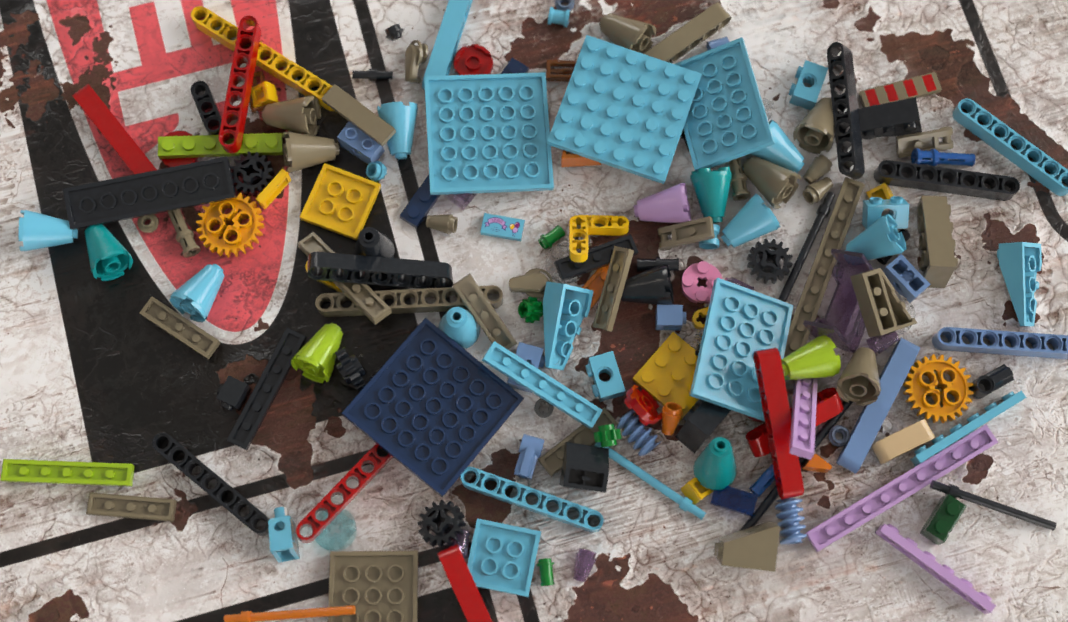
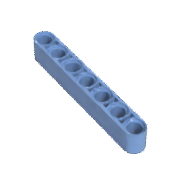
M943 327L932 338L933 346L942 351L1068 359V335ZM940 335H945L948 343L943 342ZM962 336L969 340V344H965L962 341ZM983 338H987L990 341V346L984 344ZM1004 339L1010 341L1011 347L1005 345ZM1025 341H1029L1032 344V349L1026 346ZM1047 342L1052 344L1053 350L1047 347Z
M902 337L898 340L879 377L881 392L878 399L874 403L864 406L850 434V440L843 447L836 464L855 474L859 471L919 353V346Z

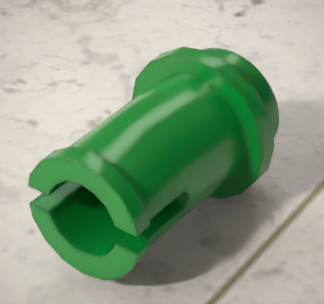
M557 225L547 234L540 236L539 244L545 250L547 248L551 249L555 242L565 236V232Z
M551 558L539 559L537 567L539 566L541 586L555 585L552 568L554 562H552Z

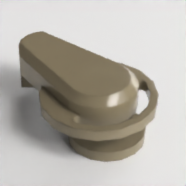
M413 40L405 52V81L421 83L422 81L420 76H418V68L420 63L424 64L426 62L429 52L428 46L421 44L418 40Z
M535 268L526 272L525 275L511 278L509 280V290L511 292L526 293L529 297L540 299L544 298L546 282H553L547 271ZM540 272L545 273V274L550 278V281L548 280V278H547L544 274H542V273H540Z

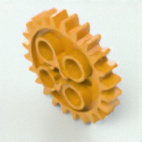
M239 193L236 198L209 203V207L202 206L205 213H198L202 220L196 221L197 225L200 226L196 231L198 234H202L199 236L201 242L205 241L203 245L206 248L210 247L211 253L217 250V254L220 257L224 252L227 258L230 257L231 253L238 257L239 251L246 254L245 248L247 247L253 250L251 243H259L256 236H263L259 230L265 228L264 224L261 223L264 217L259 215L262 211L260 207L256 208L257 203L255 201L251 202L249 196L244 199L243 194ZM232 208L229 214H224L226 209ZM243 219H249L247 224H240ZM214 225H220L218 230L212 231ZM232 235H237L236 240L229 241Z
M932 354L929 359L924 356L921 359L922 362L917 360L914 363L915 367L911 366L910 373L906 376V379L909 381L903 383V386L908 388L903 394L909 395L905 402L913 403L910 410L917 408L916 416H920L923 413L925 414L924 419L927 421L932 417L933 423H936L939 418L942 423H945L947 418L953 421L955 416L958 418L962 416V411L965 412L969 409L966 404L972 402L968 396L974 394L973 391L968 390V388L974 385L967 382L971 375L963 374L966 367L959 369V361L952 364V357L945 361L943 354L938 359ZM943 373H946L950 376V382L946 381L943 378ZM922 375L929 378L930 384L923 382ZM936 385H937V388H941V390H942L941 392L939 391V389H935V386H936ZM947 394L953 395L954 403L947 399ZM926 396H930L933 399V405L926 402Z

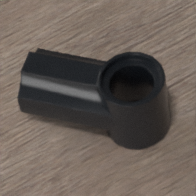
M1003 364L972 382L974 385L969 390L974 392L973 397L978 399L984 398L1013 381V372L1010 367ZM979 383L984 385L985 391L980 389Z

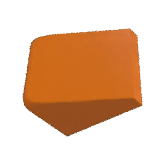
M814 454L812 459H809L802 469L827 473L832 467L819 455Z

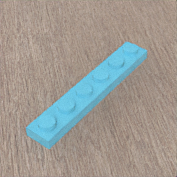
M495 341L482 359L483 362L589 429L593 428L603 411Z
M1022 390L1016 394L1011 391L1002 397L1004 402L999 405L994 402L984 408L986 413L980 416L977 412L967 419L969 423L962 427L961 424H958L950 429L951 434L944 437L942 434L932 440L934 445L927 448L924 445L914 451L916 456L910 460L914 466H917L1027 397Z

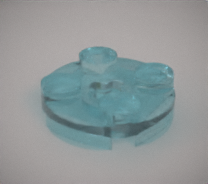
M343 509L317 536L316 542L328 551H339L348 548L357 535L355 518L349 511ZM322 511L316 518L323 521L327 519L328 514ZM332 524H340V533L330 534V526Z

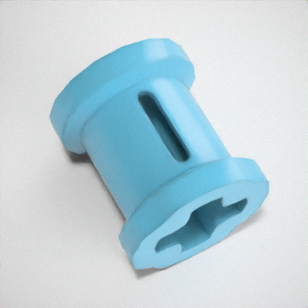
M550 7L547 24L555 23L564 25L567 28L570 10L562 11Z

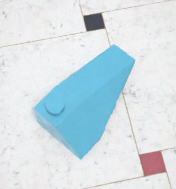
M1028 242L998 244L997 258L1020 326H1034L1037 306L1034 292L1036 289H1039L1036 275L1037 271H1041L1042 267L1041 244Z
M546 282L543 298L545 367L564 370L573 350L572 343L574 338L582 330L580 328L584 317L587 318L590 312L593 290L562 283Z

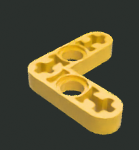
M572 216L569 221L570 259L577 263L588 259V235L622 236L627 234L629 231V220L624 216ZM595 224H603L604 226L597 227ZM582 237L583 240H575L574 238ZM581 248V253H577V249Z

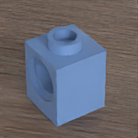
M657 304L655 330L681 331L683 324H686V312H683V305Z

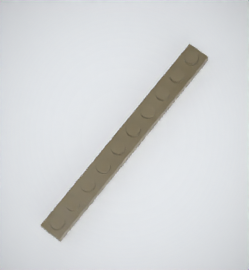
M848 177L844 178L790 323L784 357L804 346L808 341L863 191L864 183Z

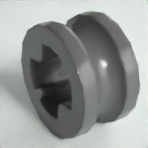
M541 398L535 404V413L539 417L546 418L552 414L554 406L548 403L549 412L544 414L543 411L541 413L538 410L540 409V403L544 402V405L548 403Z

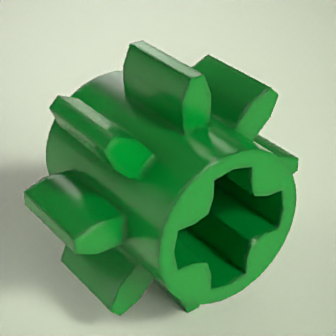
M537 297L523 299L518 306L520 318H524L525 323L540 321V318L543 316L542 302L537 301Z
M614 424L598 426L599 432H594L595 443L600 442L601 448L617 445L616 440L621 439L620 429H615Z

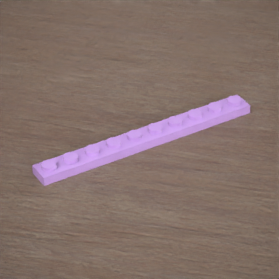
M985 424L806 532L808 540L816 552L822 550L931 484L932 480L936 481L997 444L998 441Z

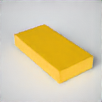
M283 168L256 198L257 203L264 210L267 209L291 181L288 172Z

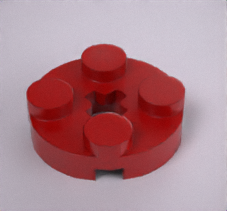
M632 386L626 392L627 398L624 399L626 406L639 415L638 418L643 425L647 426L657 423L662 418V412L658 414L656 410L659 408L658 403L645 389L639 391L637 389L639 386Z

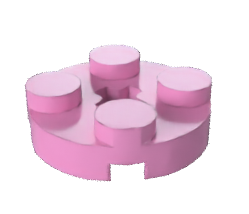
M705 261L692 264L683 273L681 280L682 292L691 302L708 304L710 303L714 280L717 278L722 279V275L715 266ZM698 279H705L707 287H698Z

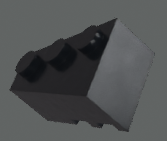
M916 97L858 108L862 139L868 140L876 137L902 136L922 132Z
M700 399L696 404L697 410L694 412L691 409L683 418L686 422L675 438L695 454L704 441L708 439L717 426L731 412L730 409Z

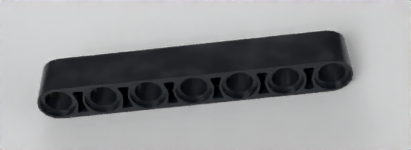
M834 42L827 49V61L838 167L843 175L857 180L863 176L865 165L853 55L849 48L839 42Z
M892 160L882 161L874 171V179L879 184L886 183L890 186L1001 201L1010 200L1020 189L1019 181L1010 176ZM881 170H886L889 175L883 174ZM901 172L907 173L909 178L904 177ZM922 175H926L930 181L923 179ZM943 178H947L950 183L944 182ZM963 180L969 182L970 186L965 185ZM984 183L988 184L991 189L986 188ZM1004 186L1009 187L1011 192L1007 191Z
M313 252L308 256V276L314 280L420 289L448 288L453 285L452 267L445 262L329 252Z
M159 433L154 436L152 445L157 452L253 532L260 536L269 534V517L170 435ZM165 439H168V446L164 449H161V442ZM183 452L185 458L183 461L177 462V455ZM196 466H200V473L196 476H193V468ZM212 479H216V487L209 489L208 483ZM232 492V501L225 503V495ZM244 506H249V514L242 517L240 514L241 509ZM266 520V527L263 530H258L256 527L258 521Z

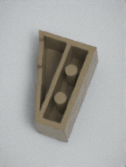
M881 268L850 276L868 337L881 336L917 324L915 318H912L905 309L907 307L905 303L900 301L895 294L894 287Z

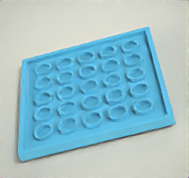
M586 35L548 137L547 145L664 184L702 74Z
M545 72L424 76L430 195L554 190L551 146L547 145L550 127Z

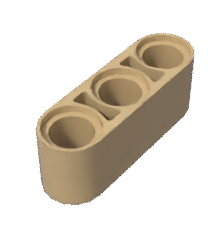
M923 419L875 442L871 448L880 465L936 437L926 419Z

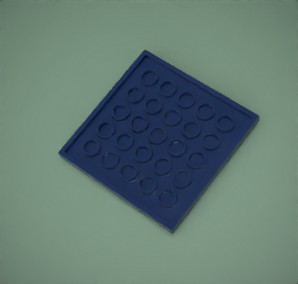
M425 317L342 412V416L443 498L520 405L524 397Z

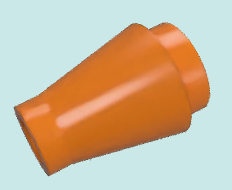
M668 402L662 408L661 432L669 436L674 434L683 415L681 405Z

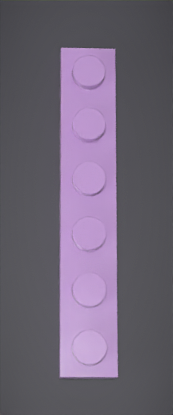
M818 378L794 380L789 453L810 460L814 455Z
M883 524L875 532L982 613H991L996 605L991 602L992 599L983 592L978 593L972 588L973 585L964 578L959 579L954 575L953 569L944 564L940 565L935 561L936 557L927 551H921L917 548L918 544L908 537L906 539L898 534L899 530L893 525Z

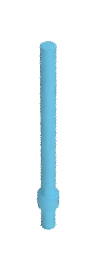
M596 442L594 446L601 447V443ZM603 447L609 448V458L679 504V508L685 512L689 511L699 519H703L706 512L694 505L691 499L682 497L610 447Z

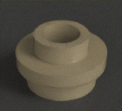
M152 214L139 217L137 224L142 232L152 233L158 228L159 220ZM146 220H151L149 225H144Z

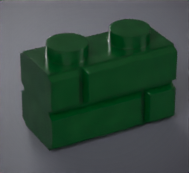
M949 494L941 497L920 534L937 545L945 543L949 533L952 532L967 506Z

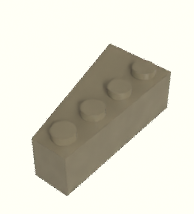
M922 195L917 205L918 232H922L919 236L918 250H923L921 261L919 262V270L923 271V277L931 284L928 288H945L952 273L958 267V259L954 256L956 243L952 239L953 222H950L949 218L951 206L947 203V196Z

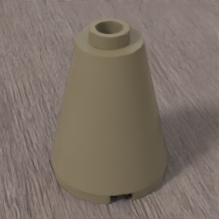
M614 14L603 16L599 23L600 31L615 45L644 54L651 49L654 43L651 41L652 35L656 36V28L652 24Z
M305 96L268 104L262 110V119L270 126L294 133L315 136L320 127L316 125L317 119H321L320 104L318 99H314V96Z
M831 98L820 99L793 132L794 141L797 139L799 142L798 146L807 152L820 154L821 151L829 152L833 146L835 128Z
M283 132L282 138L286 140V144H283V157L285 167L289 166L286 169L288 173L334 160L336 155H339V145L334 142V139Z
M756 156L749 157L743 164V173L775 209L781 208L779 205L781 202L787 203L798 189L797 179L801 180V176L794 171Z
M866 347L856 349L841 374L836 390L844 401L849 403L850 400L856 402V405L863 406L872 404L878 399L881 387L876 355L873 350Z

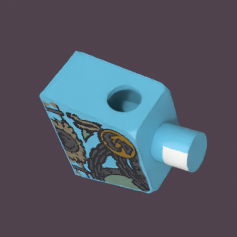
M286 507L275 508V518L268 520L270 552L278 563L300 559L295 523L291 516H288Z

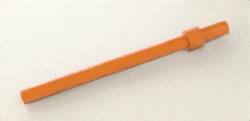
M355 605L258 613L242 611L241 614L224 615V622H258L353 615L356 613Z

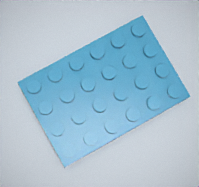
M742 37L675 64L702 74L683 128L696 173H698L700 168H712L775 144L747 48Z
M720 278L715 279L690 396L765 422L754 364V352L776 347L779 350L781 359L784 358L794 305Z

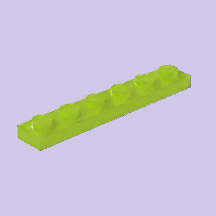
M282 133L243 134L242 146L234 154L227 153L219 142V135L158 137L159 159L240 156V154L247 156L249 151L252 156L256 152H259L260 156L283 155ZM229 139L226 144L233 143L234 139Z
M3 459L0 481L132 487L135 465Z

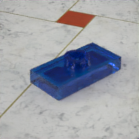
M726 486L722 490H714L710 504L752 517L758 495Z

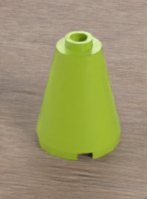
M335 323L325 324L293 356L291 360L293 368L296 371L300 368L304 371L302 375L312 381L323 383L326 380L327 383L331 378L337 355L335 352L339 350L343 333L341 328Z
M826 335L818 336L781 359L784 379L825 378L837 375L840 372L841 361L840 356L835 355L833 350L836 348L834 342Z

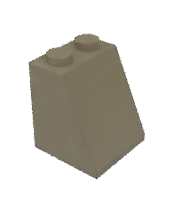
M769 521L719 537V543L715 542L714 556H716V559L722 566L775 572L780 526L775 522Z

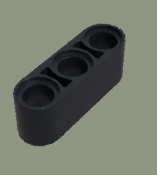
M196 81L192 84L190 90L204 127L209 135H219L222 117L214 96L206 82ZM201 91H206L203 95H198ZM213 108L210 112L205 113L206 109ZM215 125H219L218 129L211 130Z

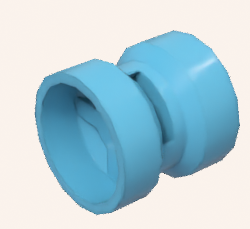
M713 224L715 238L700 241V248L708 250L719 248L720 240L717 238L720 234L719 225Z

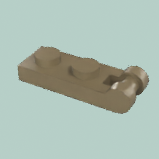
M946 126L936 130L896 136L897 157L911 156L914 148L929 151L930 149L943 151L954 148L953 141L951 140L953 128ZM943 137V141L939 143V138Z
M710 216L662 227L657 230L661 240L659 243L661 251L715 238L713 219ZM670 234H672V239H671V240H669V237H668Z

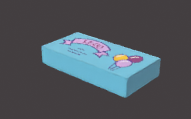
M484 213L481 235L521 241L525 220Z

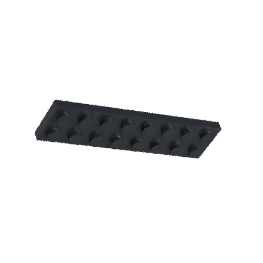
M227 156L63 188L70 229L73 230L236 198L229 158Z

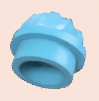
M380 161L370 162L366 168V175L372 181L377 182L385 179L387 168Z

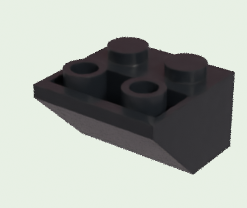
M566 442L559 485L606 493L609 476V448Z

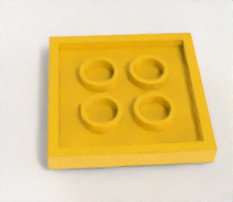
M324 163L303 208L300 219L357 241L359 233L363 230L379 194L381 184Z
M672 332L632 380L663 406L668 402L681 405L683 415L680 420H682L699 400L690 396L698 356L695 355L696 350L676 333Z

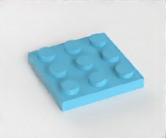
M477 518L467 564L476 586L529 597L541 531Z

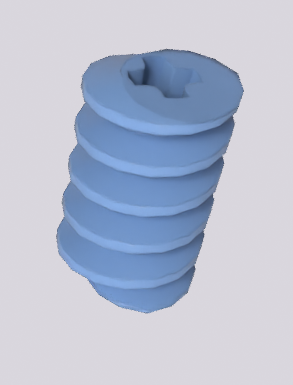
M630 410L619 419L617 429L625 428L622 435H630L627 440L628 443L635 442L633 449L641 448L638 455L644 456L656 448L662 441L656 443L655 440L658 435L650 436L652 428L644 429L645 425L639 423V415L634 416L635 411Z
M788 498L776 500L781 503L776 505L775 509L782 511L776 515V518L783 520L777 525L780 528H784L780 531L779 536L785 537L780 540V544L803 543L801 539L807 537V534L800 533V530L806 528V525L799 524V521L805 519V517L799 516L798 513L804 509L796 505L802 502V499Z

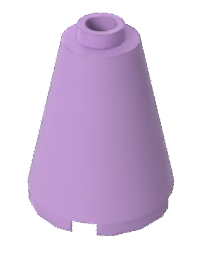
M680 183L637 200V205H634L635 217H639L640 221L679 224L691 221L686 184Z

